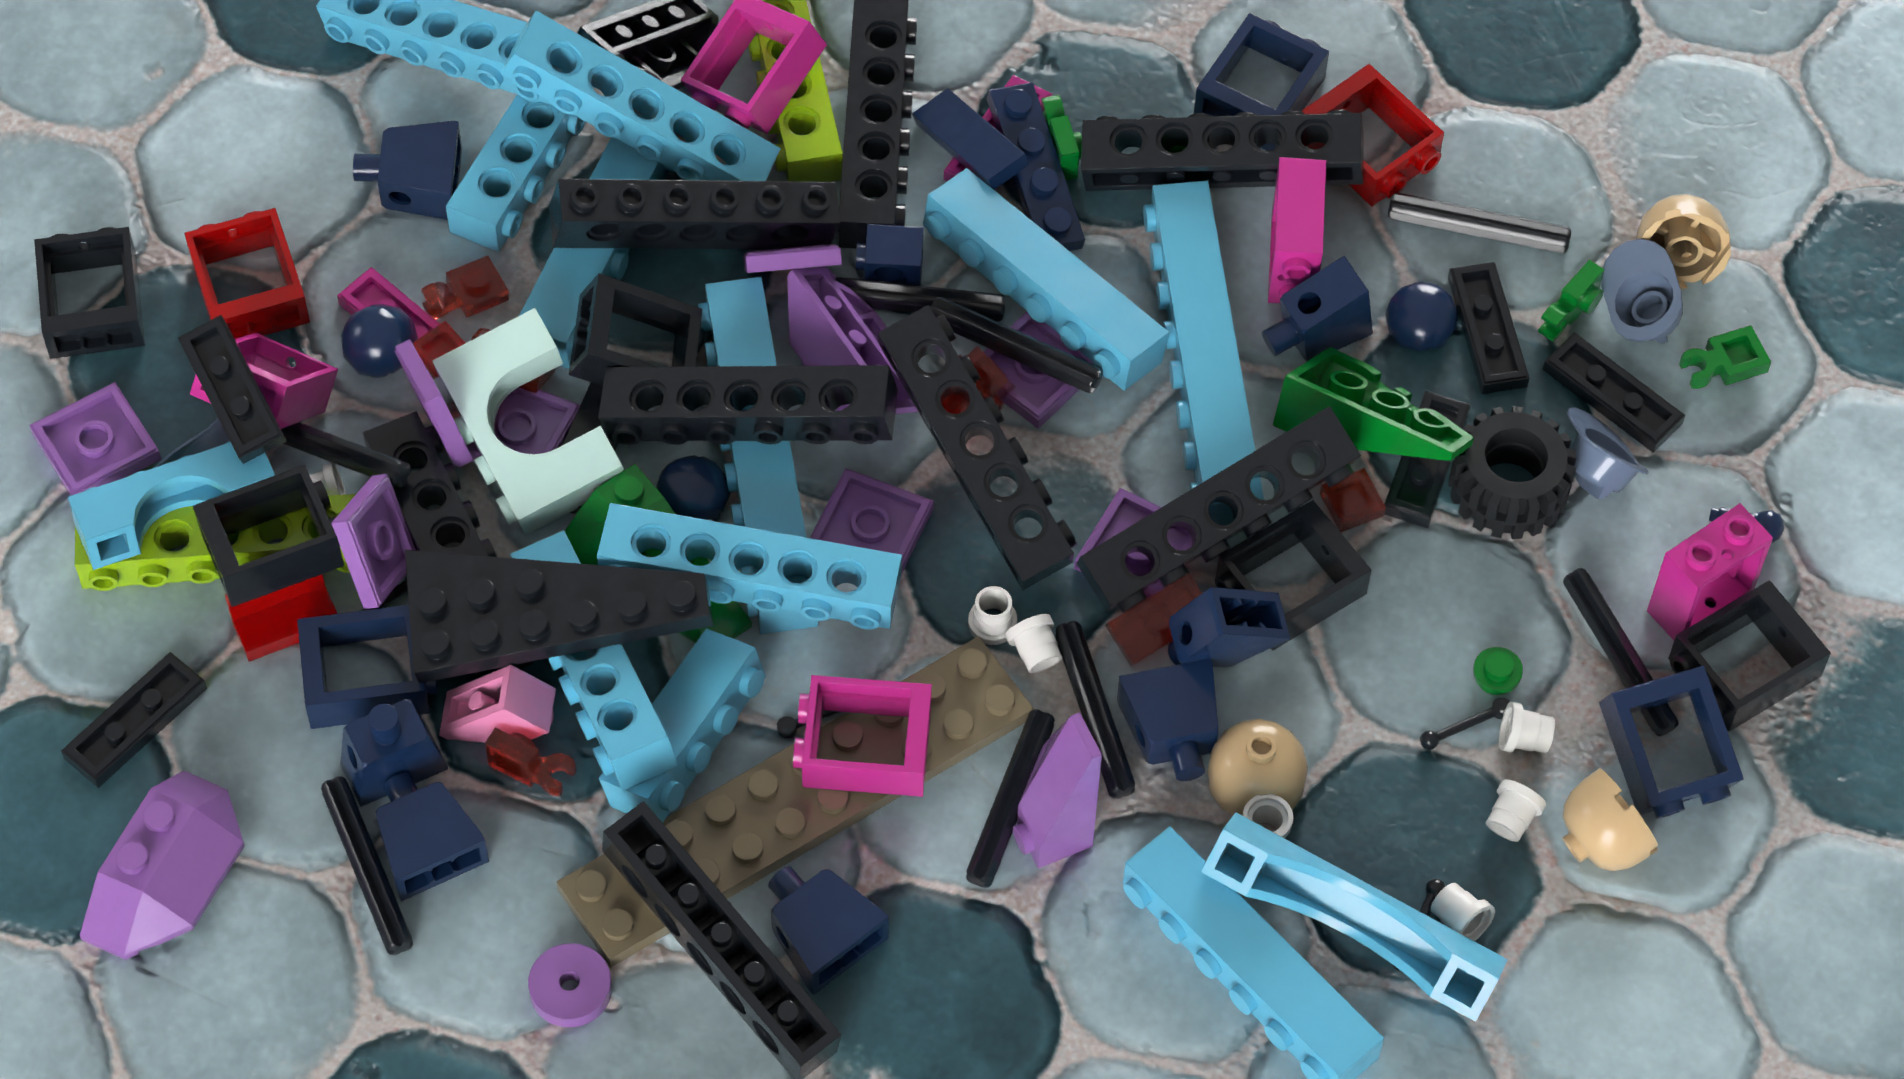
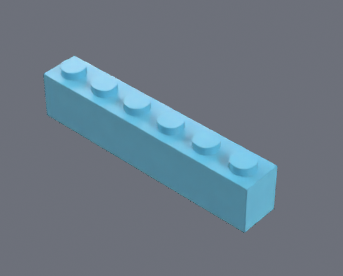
M635 112L638 117L645 119L642 114ZM611 137L590 179L665 180L669 171L673 173L675 171L656 160L642 157L631 146ZM630 248L553 249L519 316L536 308L557 346L563 362L560 366L570 368L580 294L598 273L621 280L628 265V252Z
M968 168L928 194L923 226L929 233L956 252L968 266L975 268L990 280L998 291L1008 295L1024 308L1032 319L1039 323L1045 322L1060 335L1066 347L1073 351L1079 350L1094 365L1100 367L1103 370L1102 376L1104 378L1110 379L1125 391L1163 362L1169 331Z
M1171 826L1125 862L1123 888L1131 902L1140 909L1146 907L1158 919L1159 927L1164 935L1175 944L1181 942L1194 955L1193 959L1199 970L1209 979L1217 978L1229 990V997L1233 1004L1246 1015L1252 1014L1264 1026V1031L1269 1040L1281 1051L1288 1050L1300 1062L1301 1070L1307 1079H1356L1379 1059L1384 1037L1235 890L1202 873L1201 871L1206 861Z

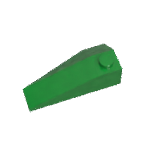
M1329 347L1285 375L1273 421V426L1287 432L1330 406L1357 450L1451 461L1470 448L1474 440L1472 435L1436 410L1419 409L1411 404L1412 394L1403 387L1394 388L1393 391L1381 383L1382 373L1373 366L1332 347Z
M633 464L595 488L564 530L581 564L598 565L597 553L610 503L675 514L663 495L636 464ZM648 549L641 554L646 557H656L663 552L658 549ZM698 557L690 561L691 564L696 566H704L710 563L704 557ZM710 601L713 626L678 633L695 643L706 628L735 639L752 628V622L738 602L731 601L730 603L722 604Z

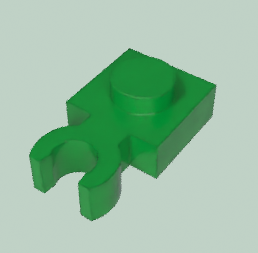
M1060 95L1041 98L1044 108L1043 114L1065 180L1078 179L1082 135L1080 132L1073 133L1068 115L1065 116Z
M1588 260L1562 289L1560 298L1552 303L1543 313L1541 319L1545 322L1540 326L1538 332L1554 342L1564 331L1567 324L1572 325L1582 312L1590 314L1603 296L1604 291L1600 289L1605 269Z
M1749 325L1708 338L1705 347L1706 351L1699 348L1689 349L1682 354L1679 363L1681 369L1697 366L1702 370L1693 373L1689 383L1691 388L1699 389L1707 386L1711 382L1712 377L1720 375L1726 386L1768 373L1771 360L1753 327Z

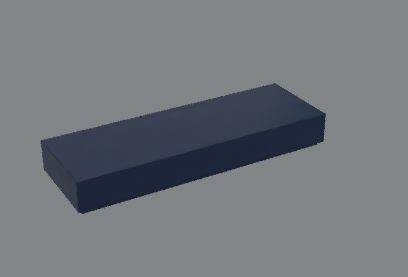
M948 88L912 113L914 121L919 128L993 190L1029 165L1026 154Z

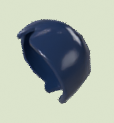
M1419 281L1404 286L1394 294L1386 309L1385 317L1389 335L1403 348L1415 351L1442 348L1451 334L1457 330L1458 313L1451 295L1438 284Z
M385 304L371 305L355 312L346 322L341 334L343 357L361 375L381 378L402 369V366L395 354V346L409 339L414 347L418 344V336L413 319L401 308Z
M691 455L675 459L661 471L656 484L657 490L663 495L676 515L704 520L712 519L716 521L730 497L725 473L714 461L704 456Z

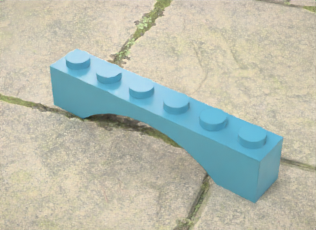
M1236 812L1223 828L1201 871L1246 897L1294 910L1346 934L1397 967L1428 996L1475 1022L1498 982L1508 960Z

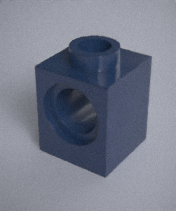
M867 224L866 243L857 242L856 270L864 271L866 280L921 285L924 227Z

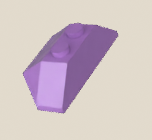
M827 267L792 269L787 276L789 343L802 360V364L804 366L889 365L898 388L895 414L918 412L879 346L878 332L887 327L875 310L850 288L835 281L836 275ZM850 404L842 405L838 407L836 410H843L847 408Z
M182 771L149 790L97 873L80 932L81 940L127 960L138 955V951L160 945L194 929L245 846L227 789L189 772Z

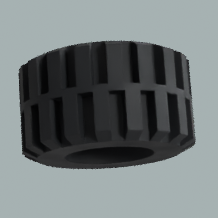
M1512 406L1511 412H1504L1502 407L1494 408L1491 411L1490 417L1481 413L1474 418L1473 425L1467 424L1463 429L1472 435L1474 440L1470 448L1453 459L1449 475V487H1452L1450 497L1453 504H1460L1458 513L1464 520L1470 517L1473 518L1472 527L1479 531H1482L1485 527L1491 529V536L1501 538L1503 533H1511L1512 539H1522L1525 531H1528L1531 536L1542 533L1543 525L1550 528L1557 521L1558 515L1562 514L1566 507L1576 467H1574L1576 453L1574 449H1569L1571 439L1568 434L1558 433L1560 425L1553 419L1545 422L1542 420L1543 413L1533 410L1532 414L1522 413L1523 407ZM1501 463L1515 464L1529 471L1535 479L1526 482L1508 481L1496 475L1490 467Z

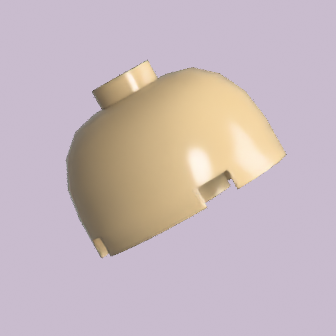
M1681 194L1662 199L1643 215L1637 229L1636 239L1654 241L1666 250L1672 260L1681 289H1687L1685 282L1702 280L1703 285L1713 281L1725 270L1731 256L1730 234L1725 219L1718 208L1701 197Z
M1263 719L1242 721L1225 730L1214 744L1207 770L1210 793L1223 810L1232 815L1235 812L1243 815L1244 807L1250 799L1257 795L1268 794L1283 798L1293 810L1303 796L1308 766L1303 746L1290 730L1276 722Z
M1601 768L1585 778L1570 792L1563 810V820L1569 833L1562 840L1578 862L1588 858L1600 869L1609 871L1629 869L1658 850L1656 848L1658 844L1640 813L1633 804L1631 806L1627 804L1619 794L1622 792L1620 787Z

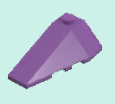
M1080 712L1071 715L1043 745L1018 804L1017 825L1013 826V834L1020 851L1024 855L1030 853L1038 869L1093 847L1102 754Z

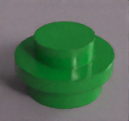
M1492 647L1485 649L1477 656L1473 666V675L1483 691L1491 695H1503L1514 690L1519 685L1523 675V665L1514 652L1502 647Z

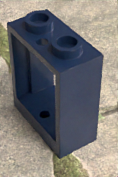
M1249 13L1196 88L1194 114L1203 113L1212 117L1234 116L1241 112H1251L1257 115H1280L1287 111L1301 112L1325 79L1329 50L1322 48L1313 40L1303 39L1282 29L1273 21L1264 20ZM1248 48L1301 72L1277 109L1271 108L1224 85V82ZM1269 143L1260 148L1268 151L1275 149L1279 145Z
M409 605L297 619L305 707L311 729L347 725L352 721L369 715L371 709L379 704L392 705L404 699H411L420 715L430 714L428 695L437 694L436 680L419 683L414 674ZM407 636L412 681L328 692L323 647Z
M1704 666L1613 692L1599 702L1631 798L1640 815L1654 811L1656 819L1664 818L1684 811L1683 802L1700 797L1703 805L1717 802L1730 797L1731 792L1729 788L1744 780ZM1690 696L1717 774L1659 792L1632 713Z

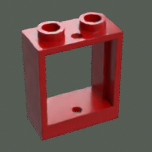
M1369 63L1308 105L1301 112L1304 114H1327L1333 110H1346L1351 113H1362L1370 108L1412 147L1378 172L1365 161L1363 162V184L1349 186L1373 207L1384 198H1391L1393 193H1400L1407 182L1419 173L1427 174L1436 167L1441 159L1444 132ZM1314 142L1309 144L1307 147H1309L1310 149H1319L1323 147L1325 144L1321 142Z
M276 208L249 212L243 217L218 224H206L196 230L184 233L209 319L212 320L222 315L235 339L253 333L265 336L310 323L305 295ZM273 246L286 286L218 304L206 265Z

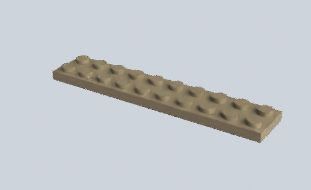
M979 636L900 681L932 684L925 782L1023 725L1027 720L1029 712L1034 710ZM847 712L821 728L818 759L904 766L908 717ZM794 744L668 816L663 824L726 899L902 795L802 787V768H793ZM605 854L556 881L558 892L610 968L670 933Z

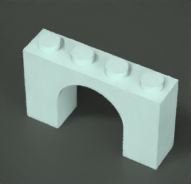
M536 308L432 361L439 375L433 381L446 405L454 403L460 415L454 421L465 444L468 445L475 442L482 455L474 459L484 481L487 485L496 481L503 496L495 500L508 525L517 521L525 536L574 511L586 502L595 488L624 471L601 426L557 449L541 454H525L514 451L505 446L495 436V418L504 399L518 387L563 364L557 346Z

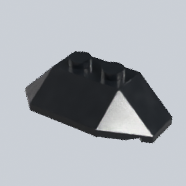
M653 0L580 26L577 34L678 90L685 87L680 80L717 27L719 16L700 0Z

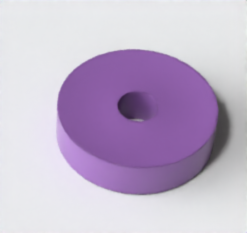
M561 944L548 949L534 962L528 977L529 994L534 1009L544 1020L560 1027H578L592 1022L606 1009L612 994L611 975L606 961L598 952L581 944ZM568 980H574L579 983L576 989L570 991L564 990L561 986Z

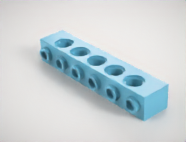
M320 0L316 5L326 33L338 42L353 43L366 47L376 54L385 53L404 59L415 66L424 65L443 71L454 78L463 77L479 82L489 89H502L518 94L528 101L537 100L554 106L552 102L536 93L518 88L512 80L500 74L521 31L527 24L525 21L455 0ZM551 64L556 71L563 73L558 66Z
M538 11L533 13L521 31L500 73L512 80L518 88L534 92L552 102L561 112L579 117L593 125L599 133L607 137L616 138L631 146L642 157L656 160L674 170L683 180L766 181L781 149ZM551 64L558 66L563 73L556 71ZM592 87L599 89L604 96L597 94ZM634 110L640 112L645 119L638 117ZM675 133L681 135L686 142H683L680 139H678ZM715 155L722 158L726 165L719 162Z
M614 503L609 504L597 553L598 565L704 573L709 586L710 601L715 603L742 602L752 604L755 608L765 612H777L780 610L798 612L811 620L825 621L829 618L848 621L858 628L867 630L878 627L891 628L902 571L901 554ZM648 549H658L663 552L656 557H646L641 554ZM698 557L711 560L709 564L704 566H696L690 563L691 560ZM745 566H754L760 569L759 572L752 575L742 574L738 570ZM799 574L806 576L808 580L803 583H792L787 578ZM842 583H850L855 585L857 589L851 592H842L835 587Z
M564 530L510 554L511 558L581 564ZM622 644L547 658L553 671L561 667L563 668L566 675L558 679L570 706L578 702L580 703L583 710L575 714L587 741L595 737L597 738L600 746L593 748V752L604 776L614 773L622 791L678 767L669 738Z

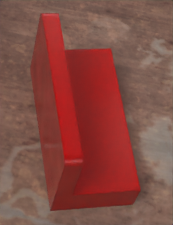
M323 574L231 607L225 594L232 624L248 662L299 643L297 619L338 614L325 586Z

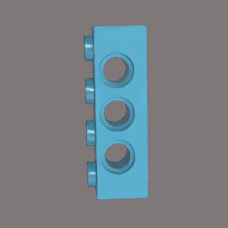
M517 94L446 205L450 233L500 252L508 237L514 238L522 224L523 213L530 202L534 204L538 201L544 189L545 178L552 168L557 169L560 166L566 153L567 143L573 134L578 135L582 131L586 121L575 115L563 113L553 105L537 100L528 101Z

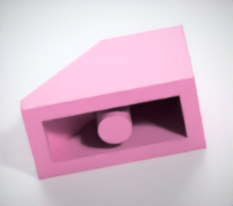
M513 665L499 669L447 691L439 736L449 740L517 746L547 734L554 717L553 705L556 688Z

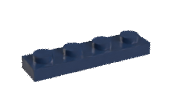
M1033 82L989 90L987 102L996 129L1026 154L1029 163L1027 167L1012 177L1024 215L1067 250L1082 249L1085 237Z

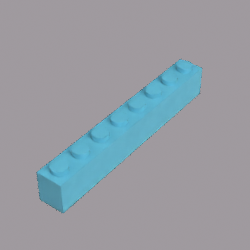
M1208 181L1153 185L1151 204H1146L1143 207L1145 231L1154 232L1155 243H1150L1152 271L1160 270L1162 282L1156 283L1157 304L1159 310H1167L1168 321H1163V327L1170 332L1166 349H1173L1175 358L1174 361L1169 362L1170 383L1172 389H1180L1182 400L1176 401L1177 425L1179 430L1186 429L1188 441L1183 442L1185 470H1193L1195 482L1190 483L1189 490L1255 451ZM1260 477L1252 479L1250 482L1251 492L1258 499L1264 500ZM1215 502L1209 505L1210 518L1216 524L1228 525L1232 523L1233 513L1228 505L1222 502Z
M762 277L705 284L706 303H699L698 307L702 308L701 328L704 331H710L712 342L704 343L707 366H777ZM754 405L746 406L741 411L749 410ZM734 441L731 444L720 445L721 451L730 450L732 463H725L724 471L728 491H737L739 503L731 505L733 525L806 537L790 441H781L778 444L772 445L763 444L758 441ZM745 566L740 569V572L746 575H752L760 571V569L754 566ZM796 574L788 577L787 580L792 583H803L808 578L804 575ZM746 603L748 617L757 616L760 635L818 627V621L806 618L801 613L786 610L765 612L755 608L752 604Z

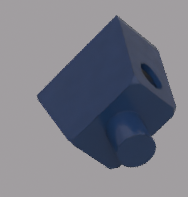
M445 121L387 128L383 131L380 154H354V181L378 182L381 206L386 209L448 220L446 205L459 185L462 157L459 122Z
M1343 256L1283 294L1280 298L1282 321L1262 331L1263 339L1274 356L1293 346H1296L1306 361H1309L1329 347L1339 350L1373 334L1369 291L1347 258Z
M1209 588L1170 617L1169 626L1173 641L1168 645V655L1175 665L1211 658L1213 667L1225 668L1236 665L1289 640L1290 635L1279 593Z
M1211 658L1119 676L1118 705L1145 761L1152 765L1171 761L1176 779L1179 781H1191L1201 777L1205 773L1201 755L1211 754V750L1218 738V717Z
M404 699L392 705L379 704L371 709L369 715L352 721L343 728L340 765L360 807L387 796L383 786L394 775L404 772L410 773L416 784L448 770V766L427 724L411 699Z
M407 772L394 775L385 782L383 788L390 802L380 806L375 813L397 894L401 902L489 862L483 834L443 783L434 782L418 789L411 774Z
M787 866L778 871L768 883V888L780 900L771 910L772 930L808 990L813 995L889 938L888 915L829 869L820 871L807 882H804L791 866Z

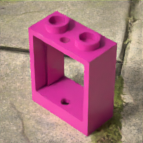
M734 0L680 81L692 94L691 98L714 111L724 114L726 118L746 129L752 127L768 134L827 44L810 21L762 0ZM756 33L786 47L747 104L719 91V89Z
M1279 157L1271 217L1268 303L1280 304V298L1283 294L1320 271L1323 256L1326 160Z
M258 333L235 339L281 429L325 413L338 368ZM290 357H293L296 360L295 367L290 366ZM195 374L190 395L210 403Z
M1739 503L1665 553L1647 612L1675 640L1676 635L1755 589L1773 537ZM1706 601H1711V602H1713V603H1714V607H1713V608L1707 607V606L1705 605V602H1706Z
M811 675L810 693H800L798 723L806 724L805 738H795L793 768H802V787L923 797L931 717L932 684ZM823 710L908 717L904 766L818 759Z

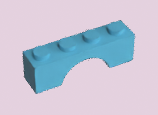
M229 441L215 448L194 455H187L176 461L146 471L136 472L123 479L99 487L89 488L81 493L69 496L68 501L75 527L91 566L95 570L141 554L142 542L147 530L157 519L168 512L193 506L275 476V473L265 453L243 464Z

